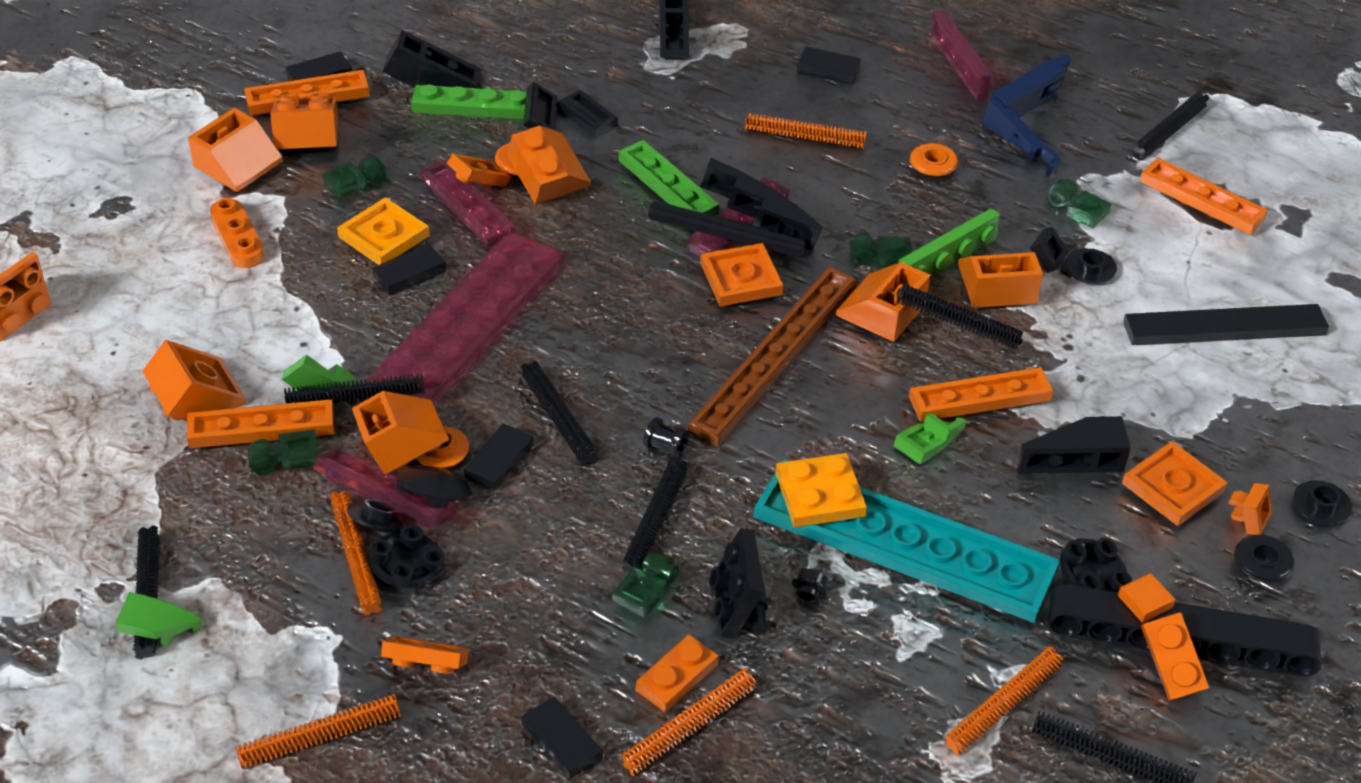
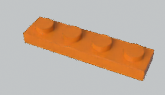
M363 70L244 88L250 116L269 114L275 99H280V96L284 94H297L298 98H311L313 93L325 92L329 93V97L337 96V102L370 97L368 83Z
M1158 157L1142 172L1140 182L1249 235L1266 219L1267 209Z
M1042 367L912 387L910 388L909 399L919 421L924 422L927 413L936 414L937 418L942 419L1052 401L1054 391Z
M332 399L187 413V442L189 448L335 435Z

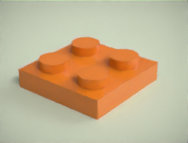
M763 243L701 254L700 264L720 307L783 295V283Z
M1171 441L1125 473L1122 484L1176 526H1179L1223 494L1228 482Z

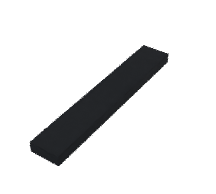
M1319 304L1125 314L1123 321L1131 345L1326 335L1329 328Z

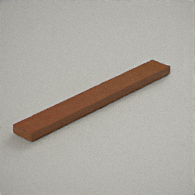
M828 267L688 423V432L718 447L854 291L857 279Z

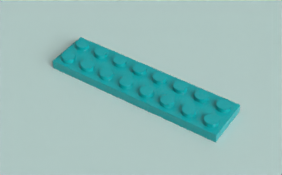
M774 473L754 507L753 518L1033 623L1037 619L1060 564V559L860 487L867 506L866 517L793 528L776 473Z

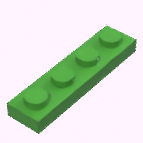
M416 85L411 107L412 113L524 120L527 92L521 90H494L491 88L475 89L460 86Z
M644 140L619 151V162L668 204L713 216L719 214L720 204Z
M990 208L899 259L898 263L903 262L931 276L939 271H943L959 259L968 257L975 250L992 243L998 235L1000 214Z

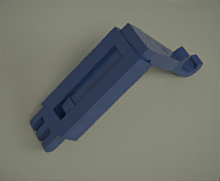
M1062 54L1055 59L1051 58L993 92L982 123L991 131L1027 152V160L1040 157L1047 162L1046 176L1056 173L1060 157L1044 144L1020 117L1057 95L1059 90L1057 87L1063 82L1064 75L1071 62V57L1066 54Z

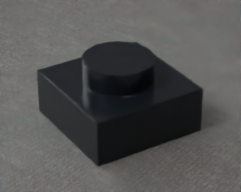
M1052 226L1043 229L1030 247L1047 273L1057 270L1069 253V250Z

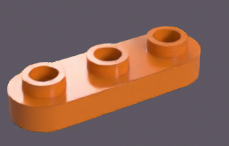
M222 198L212 204L210 207L212 223L232 263L240 268H251L259 265L264 259L263 245L242 204L231 198Z

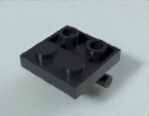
M740 528L733 541L726 545L724 556L718 566L713 567L709 578L710 588L714 590V617L719 623L720 636L734 639L749 616L754 634H764L768 630L765 616L768 605L755 531Z

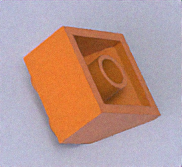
M537 126L511 136L507 156L535 205L590 186V179L563 133L543 126Z
M169 340L163 342L142 371L150 384V390L156 394L162 404L163 412L171 419L177 421L181 419L187 421V413L233 409L242 406L247 400L220 357Z

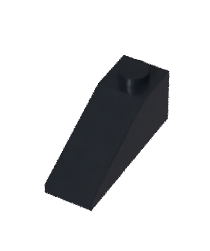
M401 30L387 54L382 72L409 85L460 86L476 89L481 68Z
M1122 416L1085 417L1023 443L1017 465L1018 473L1124 472L1131 447Z

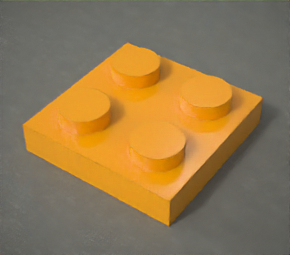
M386 197L337 227L338 238L378 265L397 258L430 236L427 224Z
M847 453L776 463L775 473L793 528L866 517L867 506Z

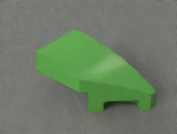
M307 354L288 367L282 377V381L295 387V389L299 386L300 391L301 386H303L304 390L305 386H307L309 390V385L312 386V389L316 385L318 389V384H320L321 388L322 384H324L326 388V383L329 384V387L330 383H333L335 387V382H337L338 386L339 382H341L343 386L344 381L346 385L347 381H350L352 385V380H354L356 385V380H358L336 364L328 370Z
M927 413L923 424L918 423L897 434L893 446L921 465L950 444L964 430L967 421L956 417L954 422H946L937 418L936 414Z
M133 592L128 593L116 620L117 632L151 639L159 638L161 646L171 643V637L189 629L192 632H196L202 626V619L196 614L171 603Z

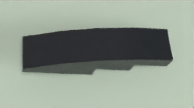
M659 0L660 58H689L688 0Z
M710 158L700 187L729 198L726 207L755 218L753 226L802 238L805 240V248L813 250L821 233L822 225L795 203L768 185L736 168Z

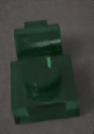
M366 157L361 160L357 167L350 161L322 172L324 183L339 199L366 188V183L374 186L381 185L387 178V169L378 158Z
M1071 179L1058 180L1050 187L1048 198L1052 205L1068 208L1066 215L1093 229L1109 214L1111 203L1086 190L1078 195L1077 185Z
M859 233L849 243L851 258L861 265L878 260L879 267H889L897 264L899 259L912 253L909 237L877 236V242L875 243L874 239L868 234Z
M315 429L278 434L279 444L271 443L266 439H259L254 441L247 451L249 467L258 475L272 473L279 461H282L283 471L320 466Z
M653 552L649 553L642 564L641 570L633 567L614 590L613 602L646 618L666 593V585L669 586L675 581L679 572V565L675 564L674 558L661 552L656 554Z

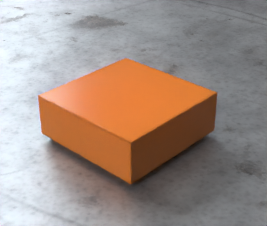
M1151 573L1120 587L1118 597L1142 623L1172 609L1176 601Z

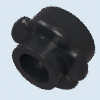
M801 569L797 578L792 579V586L797 588L796 595L803 600L816 602L818 598H824L827 595L828 589L826 586L828 578L816 570Z

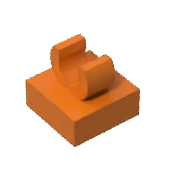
M1254 483L1249 494L1243 491H1235L1229 499L1230 505H1236L1231 514V519L1244 522L1246 534H1262L1273 513L1269 485Z

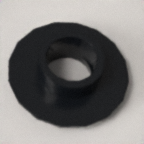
M1082 248L1074 250L1065 260L1066 269L1069 274L1076 280L1086 284L1098 285L1106 283L1114 278L1117 272V265L1113 258L1097 249Z
M1310 480L1301 483L1295 489L1293 496L1295 507L1303 517L1311 522L1321 525H1336L1344 522L1351 515L1352 504L1350 498L1342 489L1332 483ZM1317 498L1325 499L1330 503H1323L1317 500Z
M365 500L364 504H351L347 507V513L350 518L370 529L385 533H397L404 526L401 520L393 515L394 509L382 502Z
M1263 534L1250 535L1243 538L1235 547L1234 557L1237 565L1244 573L1254 579L1265 582H1278L1288 578L1293 572L1295 560L1291 550L1274 537ZM1256 557H1264L1270 560L1271 563H1263Z

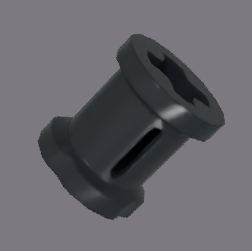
M655 417L646 428L643 445L647 448L656 447L669 453L670 457L676 456L679 459L688 445L690 433L685 429L677 430L665 425L663 419Z

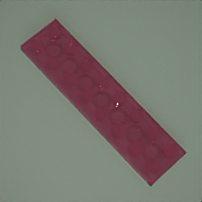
M508 231L367 379V382L369 383L370 378L372 383L373 378H375L376 382L377 378L382 382V377L385 381L386 377H388L390 381V376H392L393 380L394 376L399 380V375H401L402 379L403 375H405L407 379V374H409L411 379L412 374L416 378V373H418L420 378V373H422L425 393L408 396L429 399L435 405L564 263V253Z

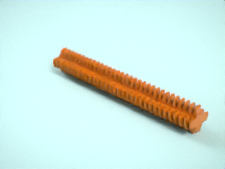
M751 113L746 117V130H753L754 132L757 130V132L761 133L768 132V134H779V136H790L791 138L794 135V138H801L802 140L805 138V140H816V142H819L820 139L821 143L827 142L830 144L831 142V144H838L839 146L841 144L845 146L846 144V147L852 148L853 146V148H856L857 146V149H860V146L861 149H864L866 143V131L862 135V131L858 134L859 130L855 134L854 129L851 133V129L847 132V128L845 131L842 128L840 131V127H838L836 131V127L832 130V126L829 129V125H827L826 129L825 125L821 128V124L817 128V123L815 127L814 123L810 126V122H808L807 126L806 122L803 125V121L799 125V120L795 124V120L791 123L792 120L790 119L788 123V119L784 122V118L780 122V117L778 121L777 117L773 120V116L770 120L769 116L766 119V115L762 119V114L758 118V114L755 117V113H753L752 117Z
M334 491L330 495L331 504L334 508L335 518H337L336 521L359 602H361L362 612L366 615H370L372 612L380 613L383 610L381 608L382 605H380L382 600H380L381 597L379 596L373 571L369 566V557L367 556L368 553H366L367 550L365 549L366 546H364L363 536H361V529H359V523L350 518L347 513L348 505L353 504L350 498L351 495H349L350 492L343 491L337 493Z
M1047 647L1044 652H1041L1038 657L1034 658L1022 671H1019L1009 682H1006L1000 690H997L980 707H977L976 710L970 713L964 721H961L957 727H954L953 730L947 733L945 736L947 748L952 749L956 756H959V753H963L962 750L965 751L966 747L969 748V744L972 745L973 742H976V739L980 738L979 736H983L982 733H986L989 727H993L992 724L995 725L996 722H999V719L1006 715L1005 713H1009L1012 708H1015V705H1018V702L1022 701L1021 699H1025L1028 694H1031V691H1034V688H1038L1037 685L1040 686V683L1044 682L1043 680H1047L1053 672H1056V669L1062 666L1060 661H1063V658L1055 652L1053 647Z
M745 668L739 671L735 676H732L701 698V700L691 705L690 708H687L667 722V724H664L663 727H660L647 736V738H644L627 750L628 752H624L621 755L624 767L629 770L632 776H635L634 772L638 774V769L642 771L641 765L646 768V764L650 765V761L654 762L653 757L657 760L658 756H662L661 752L666 754L665 749L670 751L669 746L674 748L673 744L677 746V741L681 743V739L685 740L684 735L689 737V734H693L692 730L696 732V728L701 729L700 725L703 727L704 723L708 724L707 719L712 721L711 717L716 718L715 714L719 716V712L723 713L722 708L727 710L726 706L730 708V704L734 705V701L738 702V699H742L741 696L745 697V693L749 694V691L752 692L753 689H756L754 678Z
M395 694L382 697L383 700L379 698L378 702L373 700V703L370 701L368 705L364 703L363 706L358 705V707L355 706L353 709L349 708L348 710H343V712L340 711L338 712L339 716L337 713H334V717L329 715V719L327 716H324V720L319 718V722L315 719L314 723L309 721V725L304 723V727L302 724L299 725V728L294 726V730L289 728V732L287 729L284 730V733L279 731V735L274 733V737L270 734L269 739L267 736H264V741L263 738H259V742L255 739L254 744L252 741H249V746L245 742L243 743L244 748L239 744V750L237 746H235L241 769H243L242 764H244L245 768H248V763L250 767L253 766V761L257 765L258 759L260 763H263V757L265 761H268V755L272 760L273 753L275 758H278V752L280 756H283V750L287 755L288 748L293 753V747L295 751H298V745L301 750L303 749V744L308 748V742L310 746H313V740L316 745L318 744V739L323 743V737L325 741H328V735L331 740L333 739V734L335 738H338L337 732H339L340 736H343V730L346 735L348 734L347 729H349L350 733H353L352 727H354L355 731H358L357 726L362 730V724L367 728V722L370 727L372 726V721L377 725V719L382 723V717L385 722L387 721L386 716L392 720L391 714H393L394 718H397V712L399 717H401Z

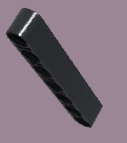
M1064 584L1053 588L1050 593L1048 627L1057 635L1150 651L1141 625L1181 612L1200 660L1302 677L1312 676L1321 669L1320 633L1318 629L1307 624L1175 602L1172 609L1142 623L1118 597L1117 592Z

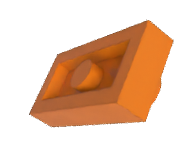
M452 153L447 162V165L456 172L455 176L466 184L471 185L473 182H477L488 188H491L492 185L506 187L511 178L509 174L500 169L492 160Z
M1181 612L1141 625L1168 701L1209 688Z
M688 634L636 681V691L666 713L718 665V655Z
M394 635L383 640L381 657L391 658L393 665L415 667L416 663L431 665V671L446 674L454 673L455 669H459L467 664L469 653L468 647Z

